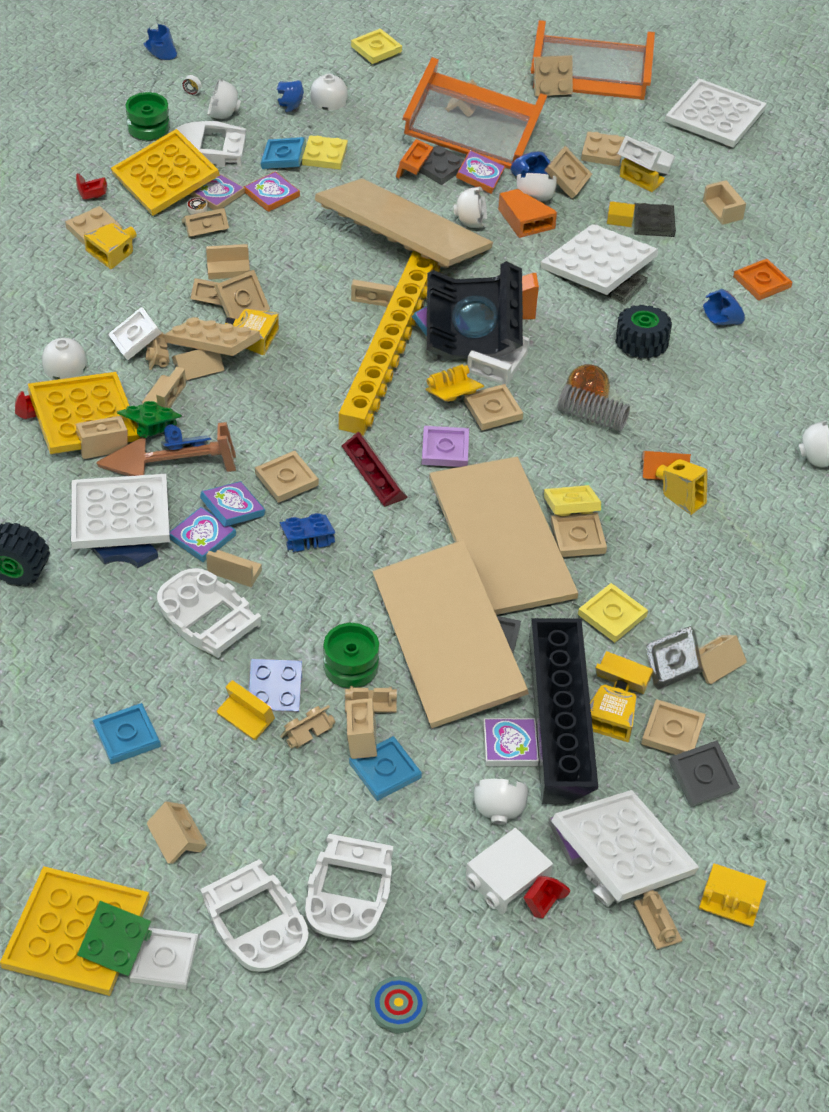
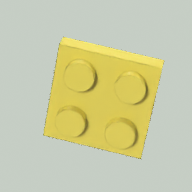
M381 28L351 40V47L372 64L402 52V45Z
M309 135L302 157V165L341 170L348 147V140Z
M590 485L544 489V499L555 515L569 516L571 513L592 514L594 511H601V501Z
M612 583L578 610V615L614 643L646 618L648 610Z

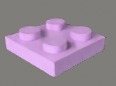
M424 426L422 465L468 466L469 428Z

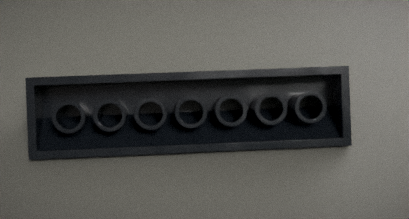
M531 618L529 642L542 804H570L598 789L582 618Z

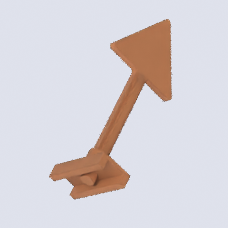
M227 422L218 423V441L210 442L209 445L146 453V439L142 437L97 461V466L127 476L145 475V464L148 462L211 454V456L222 455L226 471L230 472L236 471L233 459L236 458V452Z

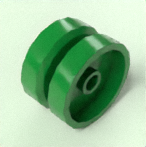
M143 92L131 96L126 101L127 128L133 137L142 140H154L168 133L170 129L169 108L167 99L164 96L152 92Z
M349 622L339 624L327 633L323 644V668L330 681L345 688H350V686H353V688L362 687L371 682L377 675L379 667V640L372 629L360 623Z

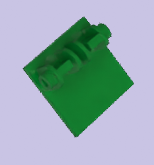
M145 401L142 405L127 406L126 409L117 411V414L139 423L137 434L143 438L163 433L166 426L171 424L176 426V419L182 417L181 414L174 412L173 409L159 406L154 401Z
M100 901L77 955L129 976L143 941H149L152 935V931L149 930L152 921Z

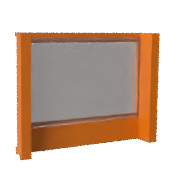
M538 21L531 74H534V57L572 55L574 93L645 99L646 86L651 85L655 32H647L646 46L548 36L545 35L546 21Z
M432 57L403 115L402 120L406 121L404 134L466 155L472 150L504 165L505 168L511 169L512 163L521 157L526 149L547 95L540 93L536 104L533 105L437 73L439 59Z

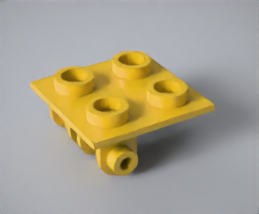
M461 364L452 369H447V372L443 370L430 375L426 379L429 387L425 389L438 398L449 402L456 400L457 396L476 393L477 389L483 388L484 385L467 377V374L470 373L469 367Z
M713 863L699 909L753 927L767 881Z

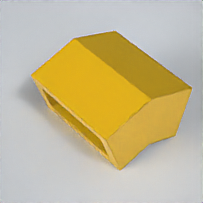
M610 201L607 224L632 227L635 204Z

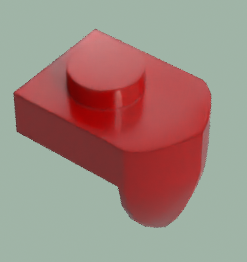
M76 174V186L82 199L99 198L106 194L108 183L105 177L86 182L81 174Z
M24 391L19 392L15 400V414L23 419L36 417L30 395L25 396Z
M539 876L523 898L533 916L543 919L557 899H563L569 895L570 889L555 878Z

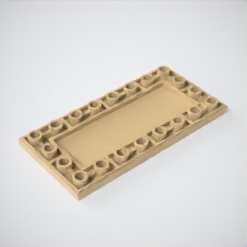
M363 178L316 193L315 195L316 202L322 204L323 208L332 209L338 212L339 216L354 220V223L357 225L371 228V232L387 236L389 241L399 242L404 245L405 249L415 250L421 253L423 258L437 261L441 267L448 268L455 263H460L467 258H472V256L482 254V252L492 248V241Z
M518 456L431 472L429 474V479L454 542L465 541L496 615L578 598L577 588Z
M464 540L372 571L431 729L529 694Z

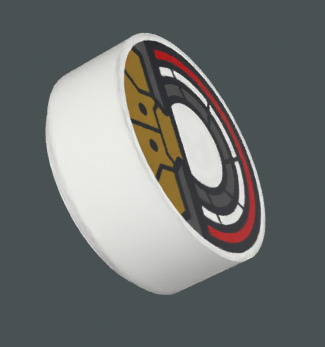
M188 75L182 81V88L187 94L196 95L201 90L202 84L196 76Z
M196 197L187 202V211L191 215L207 212L208 210L207 201L203 198Z

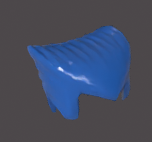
M157 24L158 29H150L149 27L147 30L149 39L144 43V46L158 59L173 60L177 56L170 29L162 24Z
M300 80L293 82L280 81L276 90H278V94H283V96L278 98L277 101L280 106L287 107L285 112L293 111L300 105L303 98L302 82Z
M530 152L517 158L512 163L510 170L514 176L521 174V178L526 177V173L548 175L545 169L550 164V160L544 152Z
M719 289L706 295L705 298H709V300L703 304L705 314L712 323L716 325H739L745 321L742 307L728 291Z

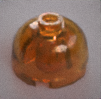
M583 364L577 366L570 372L566 384H571L572 388L574 386L577 387V390L581 388L575 402L579 399L584 389L586 393L588 391L591 394L595 393V397L598 394L600 398L604 396L605 399L609 396V377L602 368L596 365ZM583 393L580 403L582 400H584L586 393Z

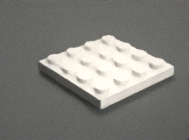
M698 79L666 114L665 122L734 148L765 111L767 103Z
M592 224L542 260L541 268L607 295L657 257L658 249Z
M166 474L72 480V549L170 542Z
M633 790L555 813L551 820L618 902L695 875L699 869L694 860Z

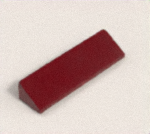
M359 431L341 445L384 507L408 498L373 447Z

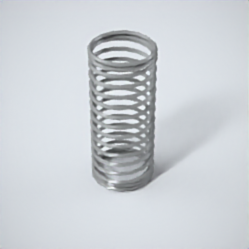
M571 384L564 386L557 407L558 411H567L568 414L572 413V416H581L582 419L586 418V421H595L596 424L600 423V425L605 427L609 426L610 429L614 428V430L619 432L624 428L630 412V405L625 404L623 406L622 402L618 407V401L614 403L612 399L609 402V397L605 399L602 396L600 398L599 394L595 397V393L591 394L590 391L586 393L585 389L581 392V388L577 390V387L574 386L572 388ZM610 415L609 423L606 425V421Z

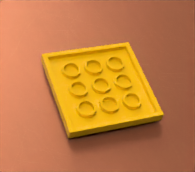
M178 129L111 167L112 174L152 216L220 176L219 170Z
M117 372L28 383V393L50 454L81 450V441L76 432L77 423L121 416L117 414V411L124 410L127 406H130ZM121 416L127 428V443L140 439L141 437L137 434V423Z
M43 866L1 958V968L111 996L119 972L78 956V951L100 901L142 917L150 899L149 892Z

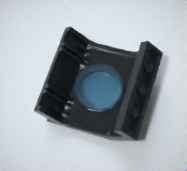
M505 261L500 264V275L469 279H453L435 270L427 273L426 350L437 354V360L468 359L471 351L492 358L502 357L523 346L522 268Z

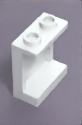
M627 135L618 151L619 155L639 165L667 175L675 160L674 155L645 141L640 142Z
M523 336V346L502 357L492 358L471 351L468 355L467 364L470 373L507 386L528 355L529 338Z
M515 827L467 863L465 878L467 884L473 890H478L484 896L486 903L492 909H497L501 914H504L507 911L509 902L533 885L539 876L551 877L553 863Z

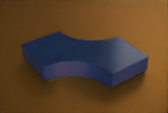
M151 544L91 548L105 565L106 563L109 564V562H127L139 568L158 558V552Z

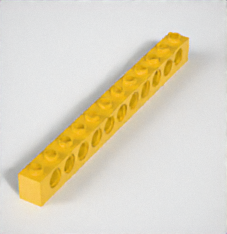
M415 250L407 262L339 411V430L352 433L359 431L362 435H365L367 428L372 427L374 412L379 411L381 397L386 395L387 383L392 381L393 369L398 367L400 354H404L406 340L411 338L412 326L417 324L412 315L423 308L424 299H427V273L432 270L440 271L441 266L438 265L437 261L423 258L421 253Z

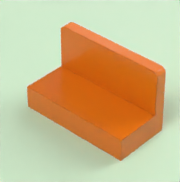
M415 139L400 160L396 178L399 179L405 170L417 175L431 155L434 147Z
M643 451L642 477L645 479L661 480L656 477V471L659 466L665 465L668 467L679 459L690 463L691 454Z

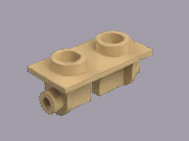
M162 332L146 345V360L149 363V370H152L154 364L166 367L170 362L167 343Z
M350 686V689H345V712H347V701L368 698L373 699L374 712L397 711V689L389 687L368 690V688H353V686Z
M327 705L322 709L317 706L306 713L307 717L299 721L296 718L284 726L285 731L280 736L281 739L288 736L287 743L289 747L299 748L313 739L309 732L310 729H312L316 737L332 729L336 723L332 715L328 716L326 714L330 706Z
M654 890L643 893V899L634 901V905L656 950L683 941L658 892Z

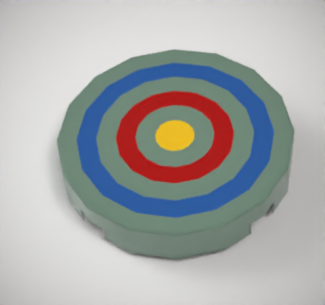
M396 976L389 977L378 983L372 991L369 1006L371 1016L382 1029L384 1027L390 1030V1032L398 1034L410 1032L422 1023L427 1012L428 1002L426 993L420 984L411 978Z

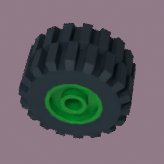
M634 305L630 308H625L619 314L615 341L618 348L622 349V352L628 353L633 357L637 356L638 358L660 356L669 347L672 328L671 318L665 311L650 305Z
M10 522L1 523L0 580L8 584H15L16 586L34 584L50 556V548L45 543L44 538L27 526L24 527L18 523L12 524Z

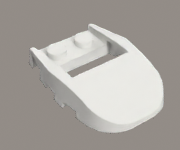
M218 121L191 122L176 128L217 167H225L226 163H235L237 166H241L246 142L245 128ZM212 132L222 133L223 137H225L223 151L201 149L204 135H212Z
M192 568L181 571L165 582L157 594L160 610L172 627L189 644L217 658L221 656V652L254 627L259 628L261 626V615L259 613L254 615L249 610V602L235 592V587L230 583L225 585L218 581L217 576L207 570ZM222 603L232 610L202 634L193 633L188 629Z
M329 834L327 837L328 846L325 852H320L316 860V867L308 880V897H306L305 905L308 923L314 931L325 936L344 940L365 939L375 932L388 900L393 846ZM329 864L382 874L376 902L322 892Z
M260 859L200 889L218 937L246 969L257 972L271 970L292 960L304 950L308 939V927L303 915H300L296 907V900L291 893L288 894L283 889L281 882L274 874L268 876L263 870V862ZM267 889L282 915L234 939L220 918L219 913Z

